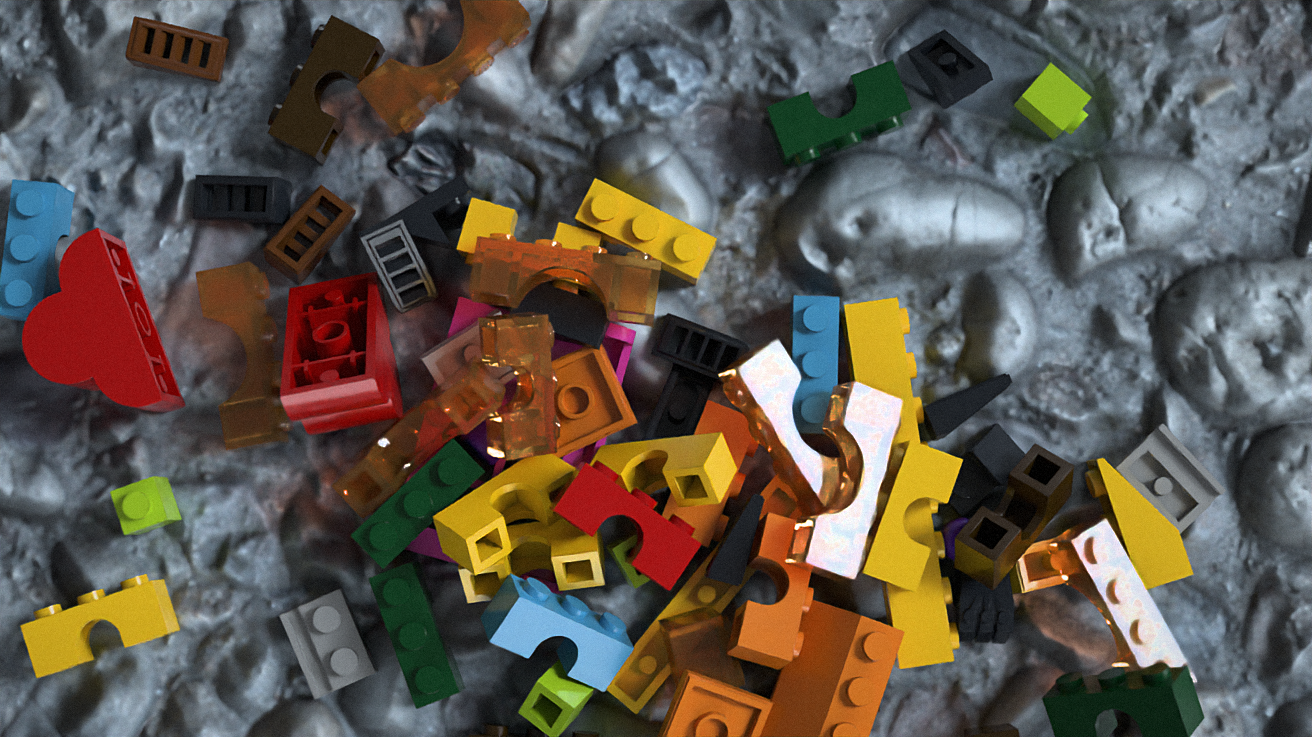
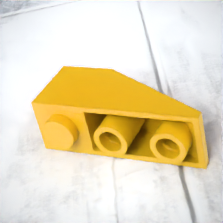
M1104 458L1086 461L1089 471L1085 472L1086 484L1092 497H1098L1104 512L1103 515L1099 516L1100 525L1106 539L1114 541L1119 558L1114 559V564L1122 584H1128L1130 590L1142 592L1194 575L1179 530Z

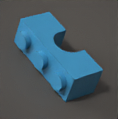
M12 179L0 275V316L12 320L26 321L29 313L39 302L61 291L59 278L55 271V251L59 238L61 236L69 237L75 193L58 183Z
M794 295L790 301L789 346L791 347V374L787 405V435L833 436L837 432L839 297Z
M510 573L480 617L489 642L528 659L536 647L545 639L553 636H564L565 639L556 652L566 675L605 692L634 650V646L625 631L627 627L621 619L608 612L600 615L589 610L585 603L574 596L566 595L563 598L554 594L541 581L531 577L524 580Z

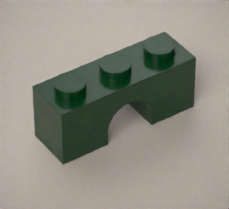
M893 60L850 76L846 87L852 100V110L843 117L829 118L818 112L812 102L809 91L767 106L764 118L782 165L794 162L796 167H801L821 158L820 151L836 146L838 152L844 151L862 143L861 136L878 131L879 136H883L904 127L903 120L908 118L912 108Z
M452 438L350 536L384 569L434 521L432 516L450 506L486 471Z
M412 561L368 578L415 708L419 709L464 690L466 687L450 645H446L438 628L432 608L434 601L419 561Z
M1155 663L1146 666L1142 670L1127 672L1122 667H1115L1102 671L1098 675L1083 676L1081 672H1070L1058 677L1052 688L1042 697L1055 737H1108L1118 725L1113 709L1129 714L1138 724L1142 737H1191L1205 718L1188 665L1169 667L1167 663Z

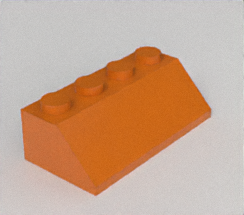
M812 599L809 611L806 615L802 614L798 631L804 633L800 654L797 659H792L790 663L780 669L770 697L773 705L760 737H869L905 632L865 616Z

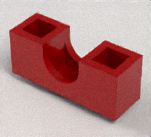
M596 460L592 466L586 462H580L549 509L591 537H593L597 529L607 518L615 515L627 517L636 529L637 539L633 550L625 562L660 587L670 591L702 545L691 537L696 529L675 514H672L669 520L654 511L653 509L657 502L640 489L634 487L631 493L617 485L615 482L619 475L600 461Z

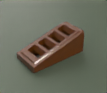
M135 16L125 57L126 60L136 67L220 83L230 40L225 37ZM154 35L152 48L149 55L147 54V50L150 41V36ZM167 38H172L173 43L169 59H165L163 54ZM186 41L192 42L188 64L181 63ZM203 45L211 46L206 68L199 67Z
M320 185L263 248L265 260L300 286L356 215V210ZM319 205H322L337 218L331 222L316 211ZM309 219L324 230L321 236L306 225ZM299 234L310 242L312 246L307 249L294 238ZM286 248L300 258L297 263L283 253Z

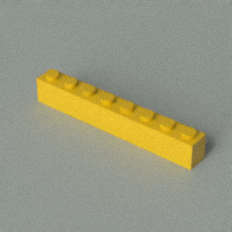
M898 297L846 304L839 310L870 512L878 491H887L892 475L886 473V467L894 447L902 449L904 442L908 440L928 446L927 441L920 442L918 424L924 423V412L920 396L913 397L911 379L917 378L916 361L913 352L906 353L904 335L910 334V323L906 307L899 308ZM919 498L911 502L903 515V526L907 535L913 541L932 548L916 593L881 581L887 624L905 632L894 662V666L898 669L953 662V650L960 647L956 623L948 622L946 604H952L950 581L948 576L941 577L939 559L945 558L944 540L941 531L934 532L932 514L938 513V503L925 498ZM871 517L872 526L874 527L876 518Z

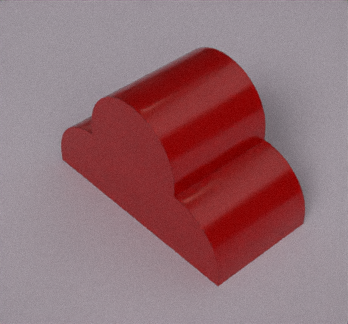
M99 228L82 234L69 245L62 257L59 267L61 291L39 302L29 313L25 321L22 345L27 361L39 375L49 381L86 390H101L112 401L124 406L160 413L171 412L185 407V402L125 242Z
M377 271L289 288L280 399L289 419L292 422L301 421L304 429L310 436L402 418L403 399L400 377L390 341L387 308Z

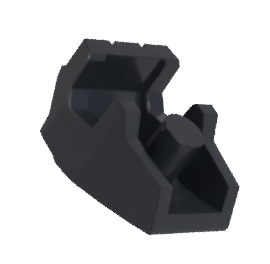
M959 570L957 589L953 597V605L956 606V626L959 642L971 643L974 640L975 643H989V641H992V644H1005L1014 630V599L1009 572L992 591Z

